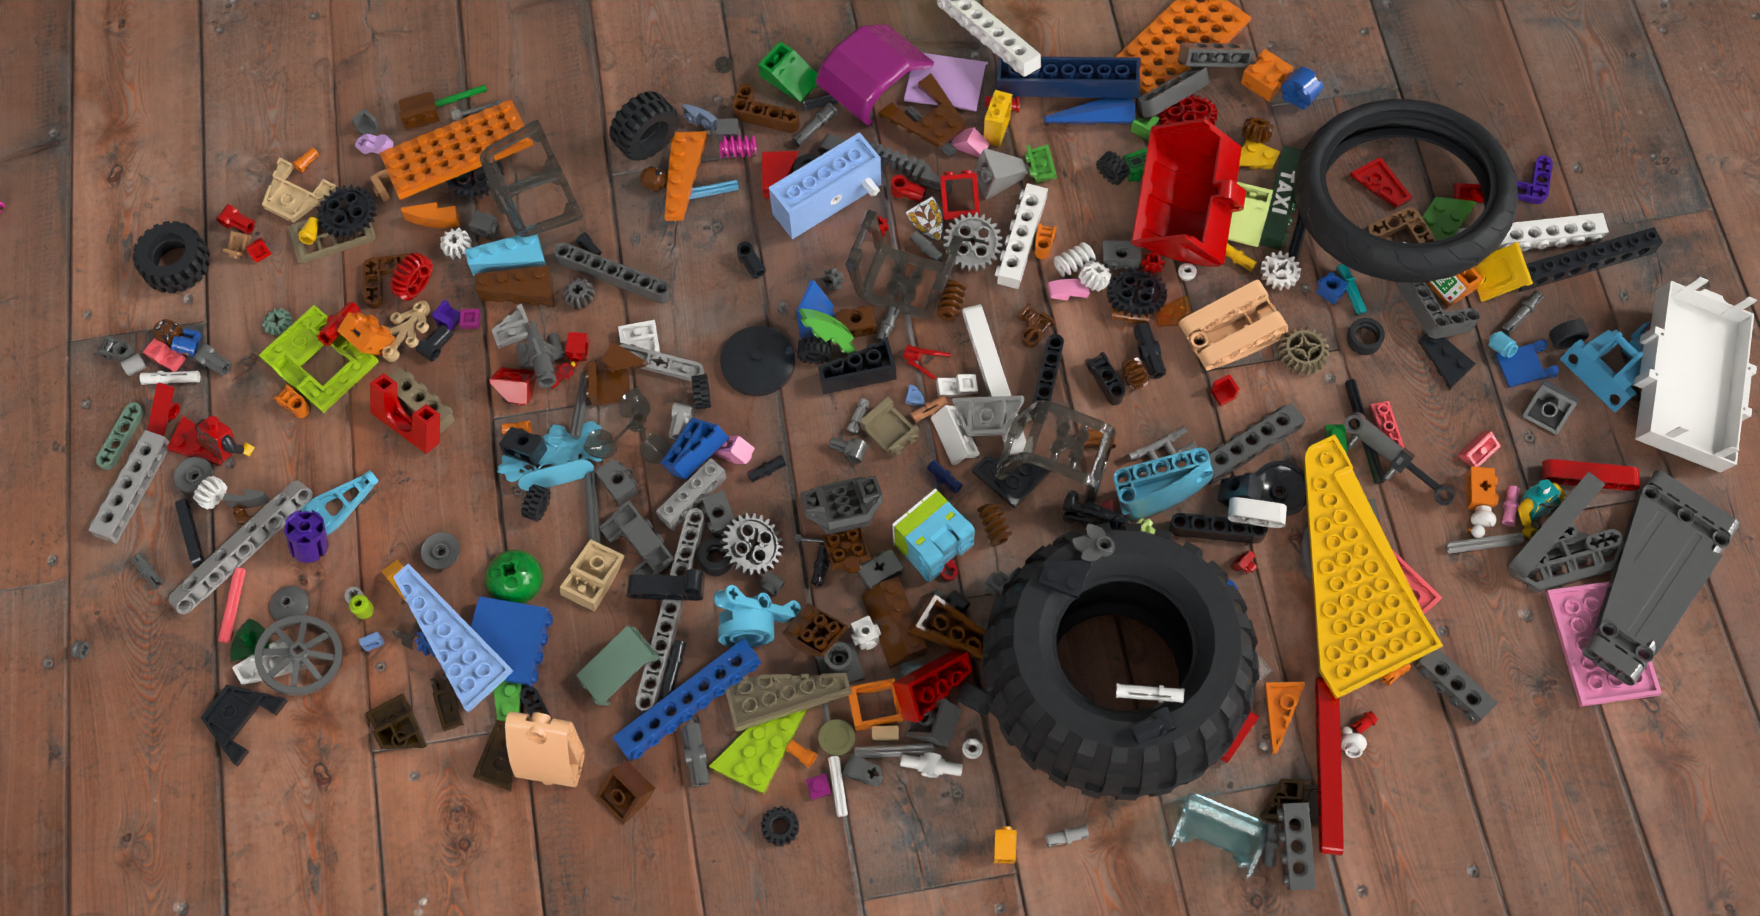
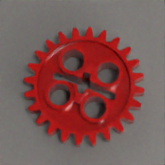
M1192 94L1190 97H1186L1160 112L1159 122L1163 125L1205 118L1215 125V121H1217L1216 104H1212V100L1207 101V97L1201 99V95L1194 97V94Z

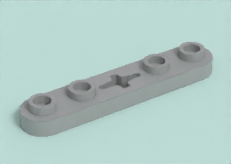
M628 344L619 345L648 362V365L641 369L692 381L691 376L705 373L703 366L695 361ZM659 360H662L663 364H660L659 366H657V365H656V362H659Z

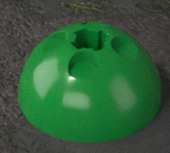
M507 550L498 554L491 560L485 572L486 589L493 599L525 604L537 595L543 583V570L540 563L534 556L522 550Z

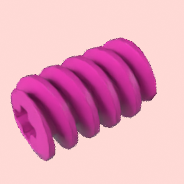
M731 135L729 141H727L726 136H723L722 141H720L721 159L724 158L725 153L728 159L731 158L732 153L735 158H738L739 153L742 158H745L746 153L752 158L753 152L757 157V144L754 135L751 136V140L748 139L747 135L744 136V140H741L740 135L737 136V140H734L733 135Z

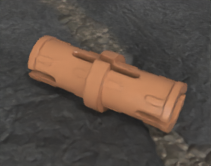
M941 395V397L931 402L924 403V406L911 412L910 416L917 423L929 415L933 416L935 412L942 409L945 405H949L944 395ZM936 405V407H934V408H932V409L926 411L925 413H922L923 411H925V410L931 408L932 406Z

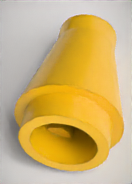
M309 217L306 224L300 230L298 235L302 243L311 245L316 241L318 219Z

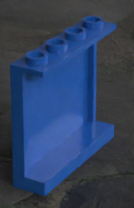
M479 596L471 628L514 671L504 681L533 687L534 683H537L539 676L537 672L538 665H541L543 661V646H546L548 642V627H551L553 623V615L549 608Z

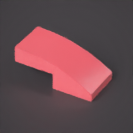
M155 338L142 352L172 372H176L186 360L182 354L171 350L165 343Z

